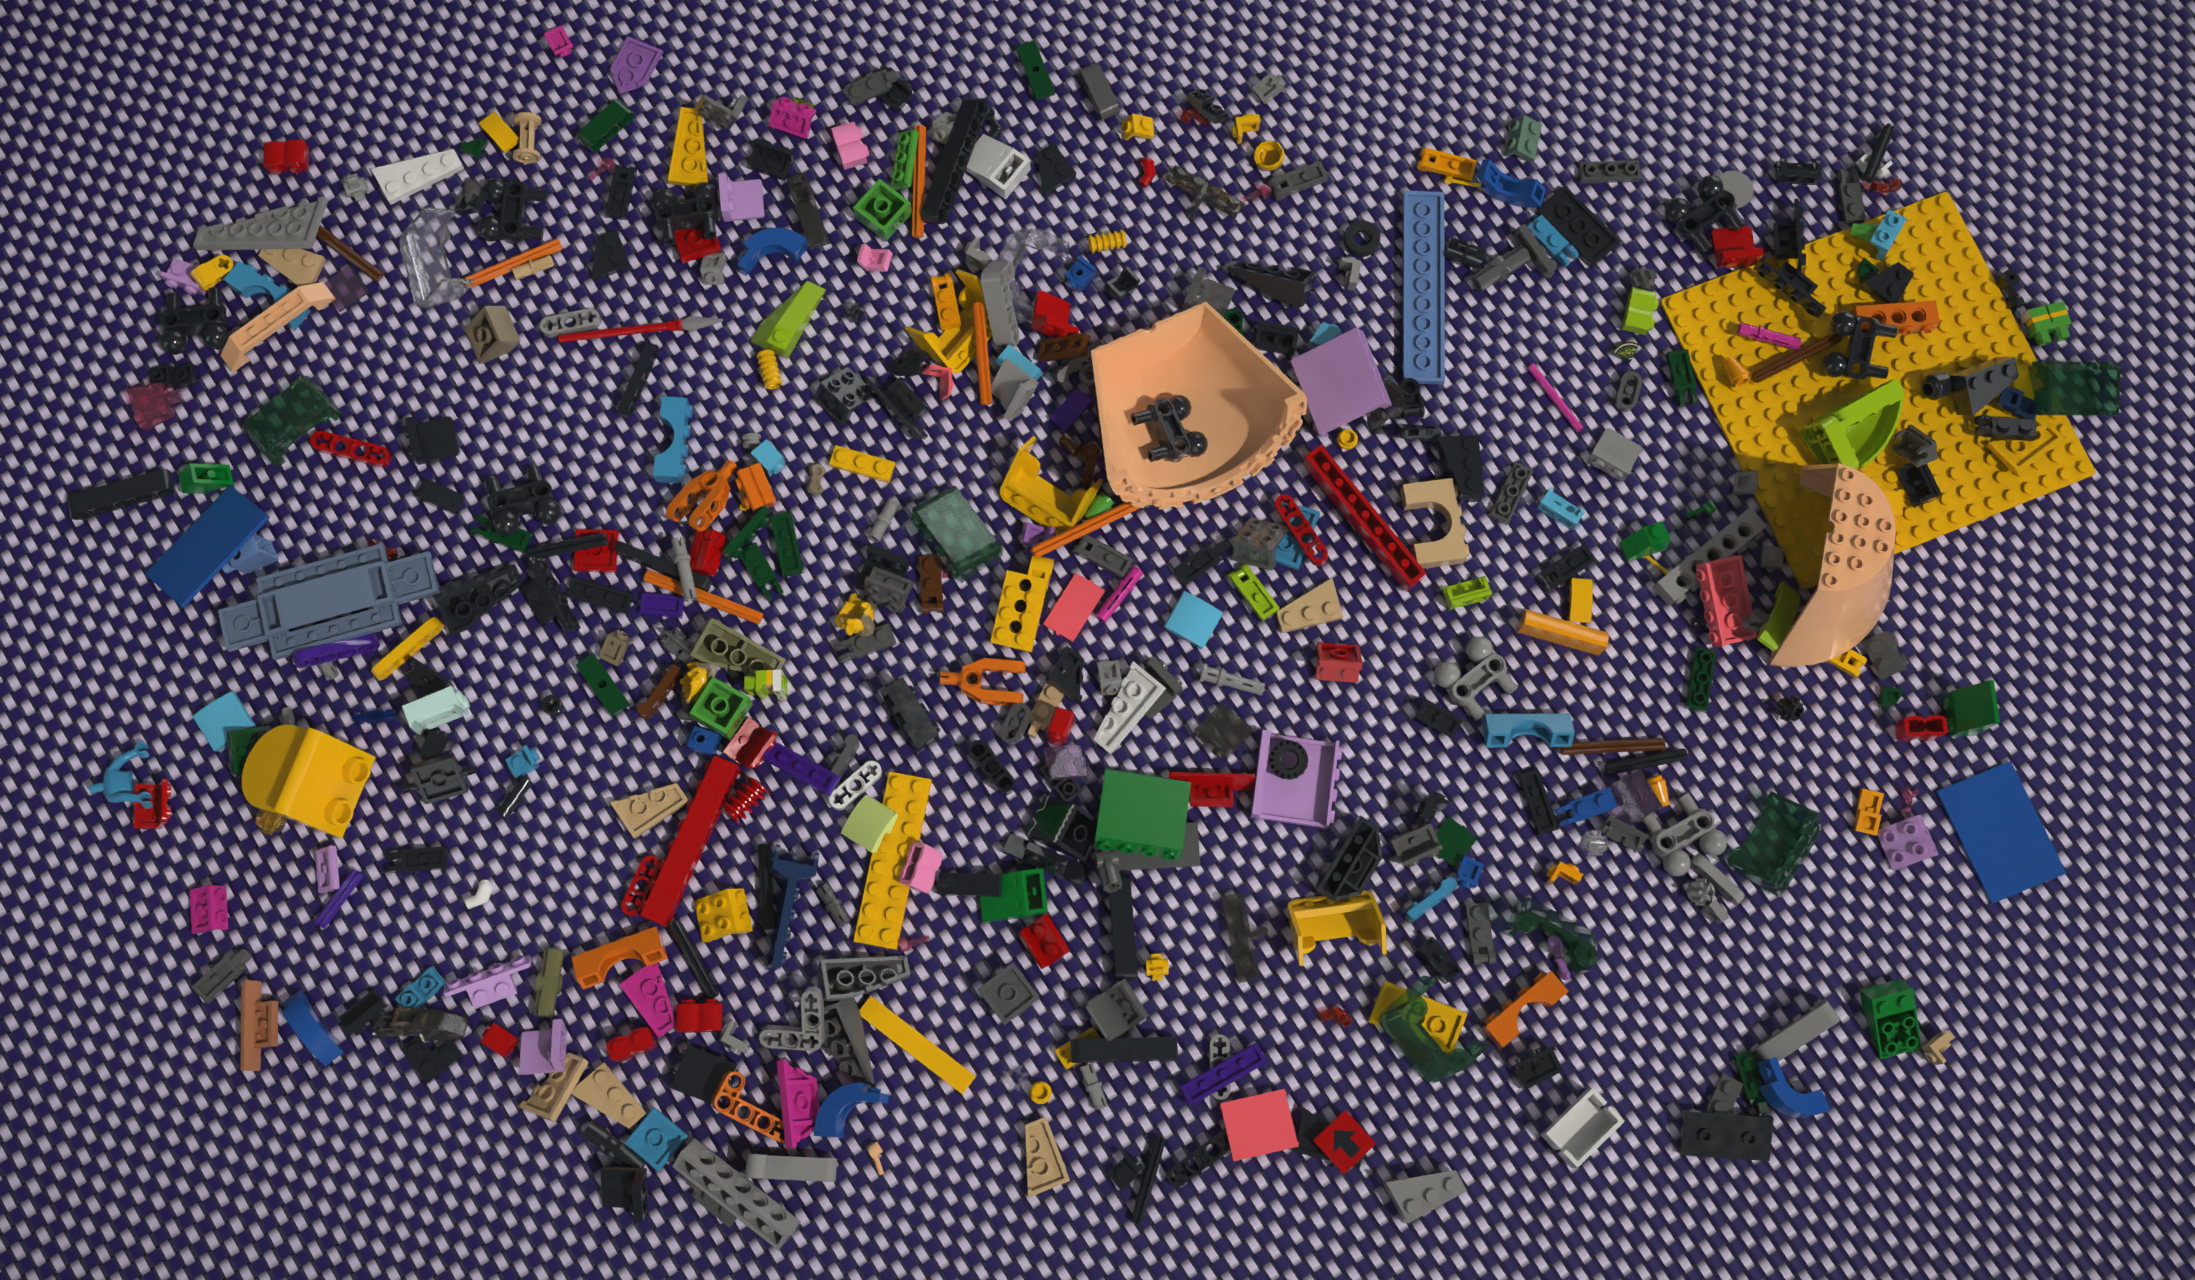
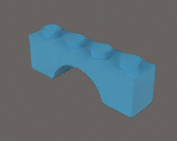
M238 261L223 279L231 289L246 299L252 295L264 293L273 296L275 304L290 293V290L280 284L278 287L275 285V281L268 275L263 274L262 276L257 273L258 270L250 263L245 265ZM309 309L305 310L286 325L296 331L311 311Z
M662 396L660 418L664 424L674 430V440L665 452L655 455L653 477L656 482L681 484L682 477L686 475V465L683 463L684 457L688 456V445H686V437H690L688 419L692 418L693 407L689 404L687 398Z
M1570 713L1485 714L1482 728L1486 748L1508 747L1509 742L1519 735L1537 736L1543 739L1550 747H1571L1575 733Z

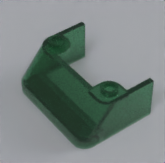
M1423 975L1380 1014L1379 1023L1423 1079L1436 1083L1466 1069L1490 1045L1475 1039L1464 1050L1454 1048L1447 1054L1443 1052L1419 1022L1427 1014L1428 1010L1427 1003L1421 995L1437 982L1435 978Z

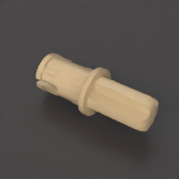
M548 255L535 261L529 260L528 263L512 268L516 280H519L529 275H537V272L553 267L554 261Z

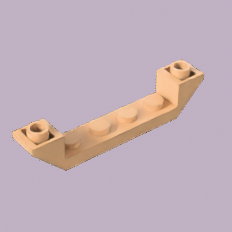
M323 282L299 286L230 335L220 356L231 371L235 372L250 361L246 353L312 305L319 311L336 298Z

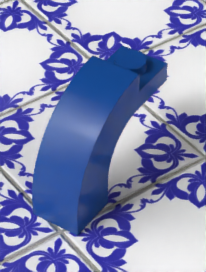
M1490 159L1482 160L1477 178L1482 182L1480 189L1486 194L1514 206L1541 207L1546 189L1537 179H1516L1501 172Z
M769 228L759 231L743 243L745 253L739 257L737 265L740 273L747 277L757 262L770 253H781L798 262L809 248L807 238L785 228Z
M301 990L282 1003L284 1007L282 1012L289 1025L308 1050L324 1066H327L344 1053L339 1040L322 1024L314 1013L307 996Z
M1777 1057L1757 1062L1760 1075L1765 1082L1764 1085L1759 1086V1089L1774 1109L1794 1118H1805L1830 1111L1822 1089L1802 1094L1789 1086Z
M851 1083L836 1089L825 1099L818 1111L815 1120L814 1136L843 1138L845 1120L853 1107L861 1103L888 1104L889 1094L881 1093V1089L869 1088V1084Z

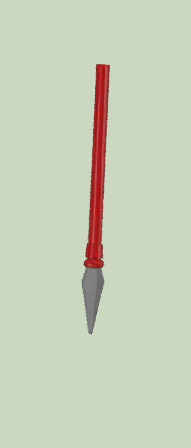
M689 316L683 320L678 319L677 321H667L666 323L559 334L558 340L561 343L659 331H677V329L678 331H695L723 322V319Z

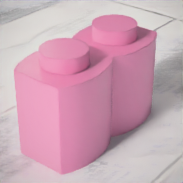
M850 122L831 128L844 170L866 164V157L870 155L867 145H862L860 140L863 138L860 126L856 127L855 122Z
M914 842L908 852L907 863L902 869L900 883L917 892L928 894L934 885L935 872L941 865L942 852L924 843Z

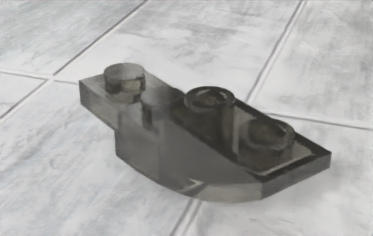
M806 172L786 178L810 249L813 250L830 244Z
M396 1008L394 1015H383L376 1021L372 1034L375 1039L418 1036L420 1041L464 1039L469 1020L456 1014L432 1009Z

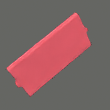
M1075 573L1043 625L1056 632L1057 636L1061 635L1074 642L1105 593V590L1094 584L1091 579L1087 580Z

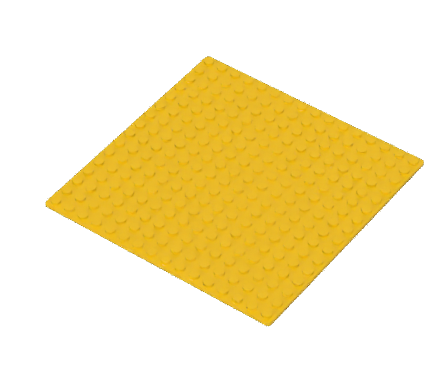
M1948 192L1940 193L1893 211L1907 218L1882 261L1875 258L1878 252L1875 249L1876 246L1850 235L1851 227L1805 244V250H1802V253H1806V266H1802L1801 273L1818 285L1811 296L1826 307V310L1819 318L1808 314L1805 308L1791 301L1788 295L1777 290L1767 279L1760 277L1753 269L1754 266L1744 267L1667 296L1660 302L1682 349H1688L1692 369L1742 471H1755L1759 474L1754 496L1779 547L1784 548V557L1801 590L1818 585L1826 533H1830L1834 529L1833 524L1828 521L1832 498L1823 496L1810 489L1799 487L1802 466L1821 464L1803 440L1801 430L1803 427L1814 422L1815 418L1890 380L1898 378L1904 390L1899 422L1891 439L1881 453L1868 465L1857 470L1873 480L1881 490L1902 491L1903 515L1895 521L1894 555L2089 478L2096 473ZM1885 215L1861 224H1878L1879 226ZM1775 256L1765 259L1767 263L1777 270L1785 261L1796 268V259H1775ZM1864 257L1880 269L1878 273L1897 262H1900L1914 273L1898 303L1936 300L1940 324L1933 332L1928 334L1913 332L1909 335L1897 333L1895 338L1875 337L1870 364L1888 367L1889 371L1886 379L1869 376L1864 380L1843 376L1832 378L1823 372L1821 368L1822 360L1828 353L1840 352L1846 355L1849 336L1843 337L1841 342L1759 383H1755L1752 378L1753 372L1796 350L1764 341L1757 342L1753 338L1737 335L1741 322L1757 327L1761 325L1768 330L1801 338L1799 347L1801 349L1833 333L1830 321L1837 312H1851L1855 306L1886 304L1862 286L1858 276V266ZM1730 356H1734L1750 373L1749 382L1738 388L1731 384L1723 361ZM1996 357H2015L2019 377L2009 387L2023 391V396L2041 402L2035 418L2036 427L2050 423L2064 436V439L2019 474L2015 475L1987 447L1989 442L2003 439H1993L1975 434V428L1977 427L1975 418L1979 415L2018 418L1997 404L2000 393L1975 415H1956L1952 392L1938 400H1930L1923 395L1921 383L1925 376L1937 371H1944L1951 375ZM1858 362L1851 366L1853 374L1860 370ZM1910 424L1936 441L1937 459L1927 463L1942 493L1936 500L1913 508L1896 473L1898 469L1904 467L1903 465L1910 462L1892 450V445L1900 442L1903 438L1902 436L1896 439L1893 436L1907 428Z

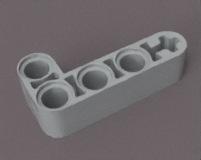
M1011 261L991 262L981 274L982 290L992 337L996 346H1016L1019 343V331L1009 283L1015 276V266Z
M1824 999L1810 1008L1808 1013L1759 1044L1755 1050L1762 1060L1777 1057L1779 1062L1837 1024L1841 1019L1829 1002Z
M747 1154L745 1178L836 1182L837 1159Z

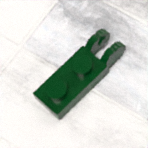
M1688 349L1667 352L1666 358L1673 389L1676 392L1678 407H1684L1685 405L1683 391H1688L1691 406L1697 405L1696 383Z
M477 515L475 520L482 525L488 526L487 531L472 527L470 530L472 534L525 554L533 536L532 533L519 528L511 536H502L493 528V519Z
M757 543L743 549L739 557L768 602L772 600V595L765 586L773 583L777 593L783 594L784 591L778 583L775 573Z

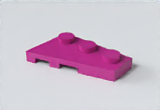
M658 962L644 966L619 984L658 1039L676 1027V1019Z

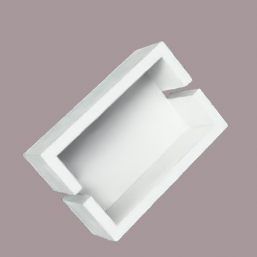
M1589 1088L1583 1092L1540 1134L1554 1150L1560 1149L1558 1154L1571 1168H1578L1625 1122L1611 1106L1604 1107L1603 1109L1600 1108L1606 1105L1607 1102L1594 1088Z

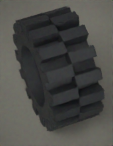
M1284 740L1272 748L1269 754L1270 767L1282 779L1292 780L1299 778L1308 767L1307 752L1298 742ZM1285 752L1294 753L1297 757L1296 765L1292 768L1283 767L1280 762L1282 754Z

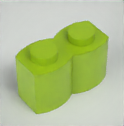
M1632 287L1626 303L1622 330L1646 335L1649 330L1653 329L1655 318H1652L1653 311L1656 312L1659 300L1656 299L1657 293Z

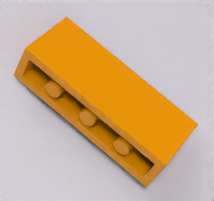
M1528 609L1523 611L1518 628V633L1598 656L1607 648L1609 640L1608 632Z

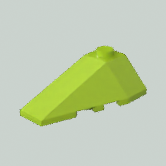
M809 281L805 282L759 325L751 342L764 349L773 350L775 354L788 359L826 289Z

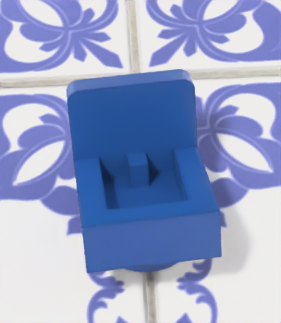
M1463 856L1454 877L1458 882V886L1466 890L1476 888L1484 864Z

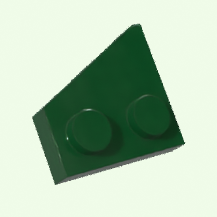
M271 726L226 731L231 774H238L250 738L260 739L271 730Z

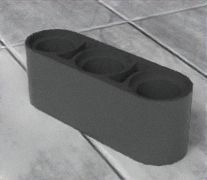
M1099 63L1080 69V79L1099 119L1102 121L1120 114L1118 102Z

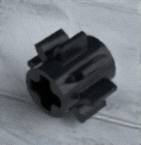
M1791 695L1790 698L1785 696L1777 703V714L1781 716L1780 719L1788 723L1790 720L1796 721L1804 713V704L1796 696Z

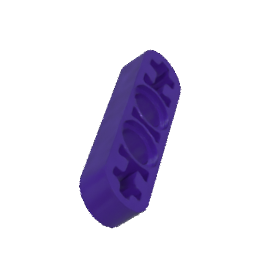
M368 634L350 640L303 649L295 652L292 658L296 668H306L372 652L378 649L380 644L376 634Z

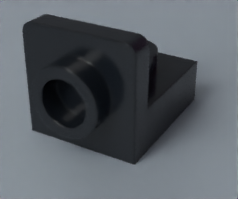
M1127 1154L1107 1174L1120 1190H1123L1142 1173L1140 1169L1142 1164L1134 1155L1130 1158Z

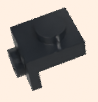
M1127 266L1119 276L1106 282L1104 288L1118 302L1135 291L1140 279Z

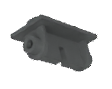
M679 630L665 631L667 635L661 642L666 649L674 655H677L679 650H681L682 653L678 658L686 665L692 661L699 662L690 655L695 643H690L685 639V634Z
M1609 815L1599 830L1604 834V837L1622 842L1624 846L1632 849L1633 852H1641L1644 848L1643 843L1649 836Z

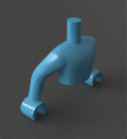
M139 742L133 750L118 756L106 769L103 783L89 785L90 793L104 791L107 800L111 803L140 802L144 808H151L153 806L152 802L145 801L152 798L150 793L131 794L134 793L132 772L119 771L122 765L137 756L143 759L148 758L149 753L142 750L148 749L149 746L144 742Z

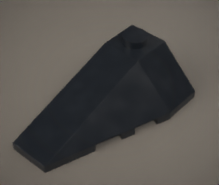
M1233 261L1227 268V271L1280 302L1289 304L1292 308H1300L1305 305L1317 276V272L1302 268L1291 267L1290 271L1280 270L1279 265L1262 268L1259 263Z
M514 564L448 583L439 587L440 593L431 595V599L444 626L452 637L472 628L485 613L487 615L492 611L491 608L500 600L506 599L523 582Z

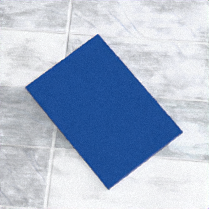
M230 485L145 575L184 608L263 526L270 516Z
M2011 761L1936 791L1990 904L2066 874Z

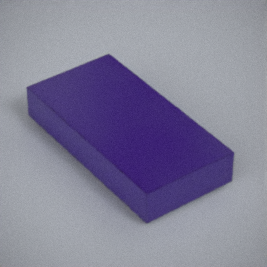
M1076 388L1050 417V420L1067 432L1093 403V400Z
M642 592L639 613L640 615L682 619L685 604L684 596Z

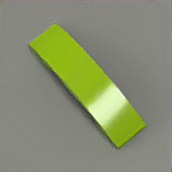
M1783 581L1779 583L1774 597L1777 600L1768 622L1763 624L1757 640L1773 652L1777 650L1788 633L1800 603L1799 593Z

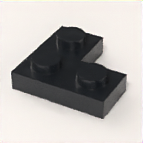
M418 1034L401 1048V1051L426 1084L433 1082L465 1056L452 1038H448L432 1051L423 1037Z

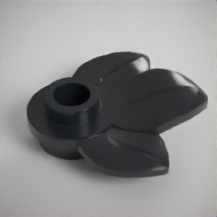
M915 346L908 347L899 354L898 358L891 362L890 369L896 376L919 375L922 373L919 365L927 360L930 355L926 351L917 350Z

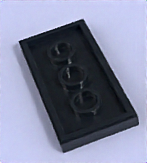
M1565 185L1535 211L1538 216L1542 214L1569 244L1578 251L1579 257L1591 269L1621 243V240Z

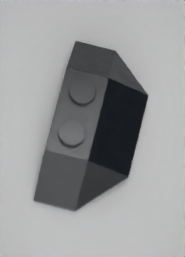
M1359 816L1341 835L1320 870L1316 885L1317 891L1332 901L1361 895L1382 860L1379 827L1363 816Z

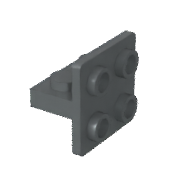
M874 566L870 576L865 578L864 599L876 605H882L892 612L903 613L905 602L914 581Z

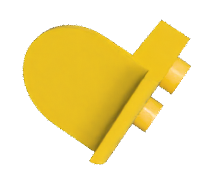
M281 725L264 734L250 751L243 768L242 790L246 800L254 807L279 814L324 834L343 838L348 823L353 817L355 806L365 782L370 776L376 757L321 731L294 725Z

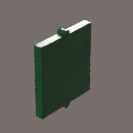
M1449 816L1435 834L1443 847L1442 850H1439L1438 859L1442 858L1455 868L1477 838L1468 832L1464 825L1461 826Z

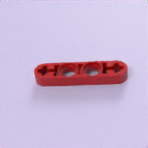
M316 431L310 437V444L315 450L322 453L378 467L387 466L392 459L391 453L380 445L324 431ZM323 437L326 442L330 443V446L326 443H320L319 445L316 441L321 440ZM345 442L346 448L343 451H336L337 443ZM365 447L366 453L363 456H356L357 448ZM373 452L376 455H381L383 452L385 458H381L379 461L376 456L371 454Z
M1280 495L1275 501L1277 513L1309 561L1315 566L1324 565L1328 559L1326 547L1293 498L1289 495ZM1282 501H1284V503L1289 502L1288 509L1291 513L1288 514L1286 508L1281 507ZM1293 517H1298L1302 523L1294 527L1290 524V520ZM1304 534H1310L1313 540L1310 543H1304L1301 537ZM1315 546V549L1319 554L1323 553L1322 559H1319L1318 557L1314 558L1315 552L1312 549V547Z

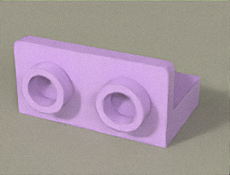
M174 258L167 273L162 271L160 273V276L165 281L164 283L169 287L175 289L177 286L181 287L192 295H196V293L205 295L206 293L190 275L191 271L198 267L194 264Z

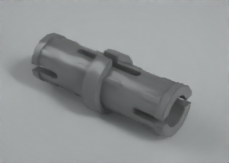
M824 884L822 887L825 892L821 887L816 892L825 903L826 911L831 913L838 927H843L845 925L843 921L847 924L851 919L842 908L841 900L835 897L829 884Z

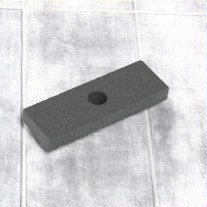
M1639 160L1579 162L1578 164L1580 184L1639 182L1641 179Z
M1514 462L1488 517L1505 525L1509 524L1534 470Z

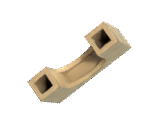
M1453 479L1403 484L1400 490L1403 510L1433 508L1442 513L1448 523L1447 536L1438 541L1414 544L1411 549L1412 556L1423 569L1463 564L1467 556H1469V547L1464 542L1465 526L1460 521L1462 510L1461 505L1457 504L1458 488L1453 484Z

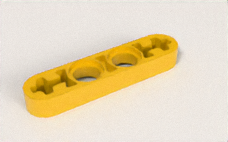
M437 617L429 619L372 668L371 673L379 681L384 680L439 634L444 625Z

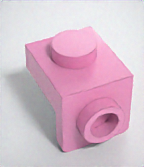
M862 244L857 262L866 271L887 272L893 253L889 249H871L867 244Z

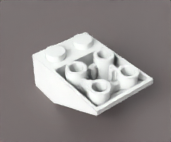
M985 134L976 142L966 168L967 172L1004 199L1008 198L1031 170L1028 158L1014 148Z

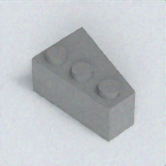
M1456 1170L1382 1183L1404 1224L1414 1221L1467 1191Z

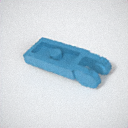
M1542 214L1527 226L1528 229L1530 228L1534 232L1536 241L1562 266L1566 267L1570 264L1569 259L1561 252L1562 250L1573 259L1579 256L1578 251L1569 244Z
M1452 877L1446 878V880L1441 882L1437 891L1432 889L1424 895L1425 899L1422 902L1418 903L1416 901L1407 908L1406 920L1409 923L1414 922L1449 896L1451 892L1453 893L1457 887L1456 879Z

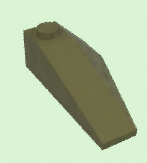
M711 617L704 624L690 653L692 657L703 663L756 674V671L779 670L786 661L785 658Z

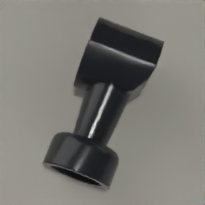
M2013 269L2006 270L1996 278L1997 287L2005 289L2010 299L2007 301V306L2010 310L2025 304L2023 297L2018 296L2015 287L2020 281V276Z

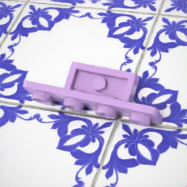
M520 955L505 964L497 963L488 970L472 972L463 979H452L444 986L443 994L445 997L466 990L474 1009L515 995L518 990L511 974L529 968L531 966L530 955Z

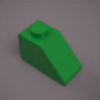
M189 463L178 474L182 493L204 494L234 484L230 465Z
M1663 521L1642 527L1622 540L1619 545L1628 562L1666 550L1671 538Z

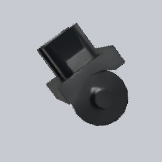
M1452 237L1445 257L1448 260L1466 264L1468 267L1479 269L1486 249L1473 245L1472 241L1468 240V242Z

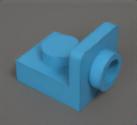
M527 745L522 746L523 750L505 759L516 779L540 767L537 762L540 757L534 748L530 749Z

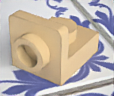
M1950 1030L1941 1031L1922 1046V1049L1925 1051L1924 1055L1929 1062L1935 1065L1946 1062V1059L1940 1052L1950 1047L1951 1044L1949 1042L1955 1038Z

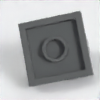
M1011 963L978 989L1004 1026L1015 1017L1021 1016L1028 1007L1040 999L1014 963Z

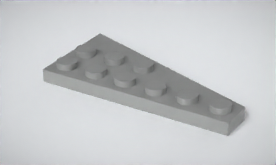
M323 196L319 197L318 201L309 204L307 201L300 202L299 206L290 209L285 206L255 214V218L245 220L243 217L236 219V223L225 225L221 223L198 230L193 246L196 250L312 249L328 201Z

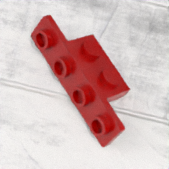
M1169 772L1168 778L1191 782L1190 806L1233 807V790L1253 791L1255 786V774Z

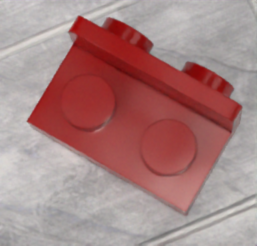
M1048 914L1041 916L1030 926L1019 931L1020 936L1041 969L1054 964L1070 952Z

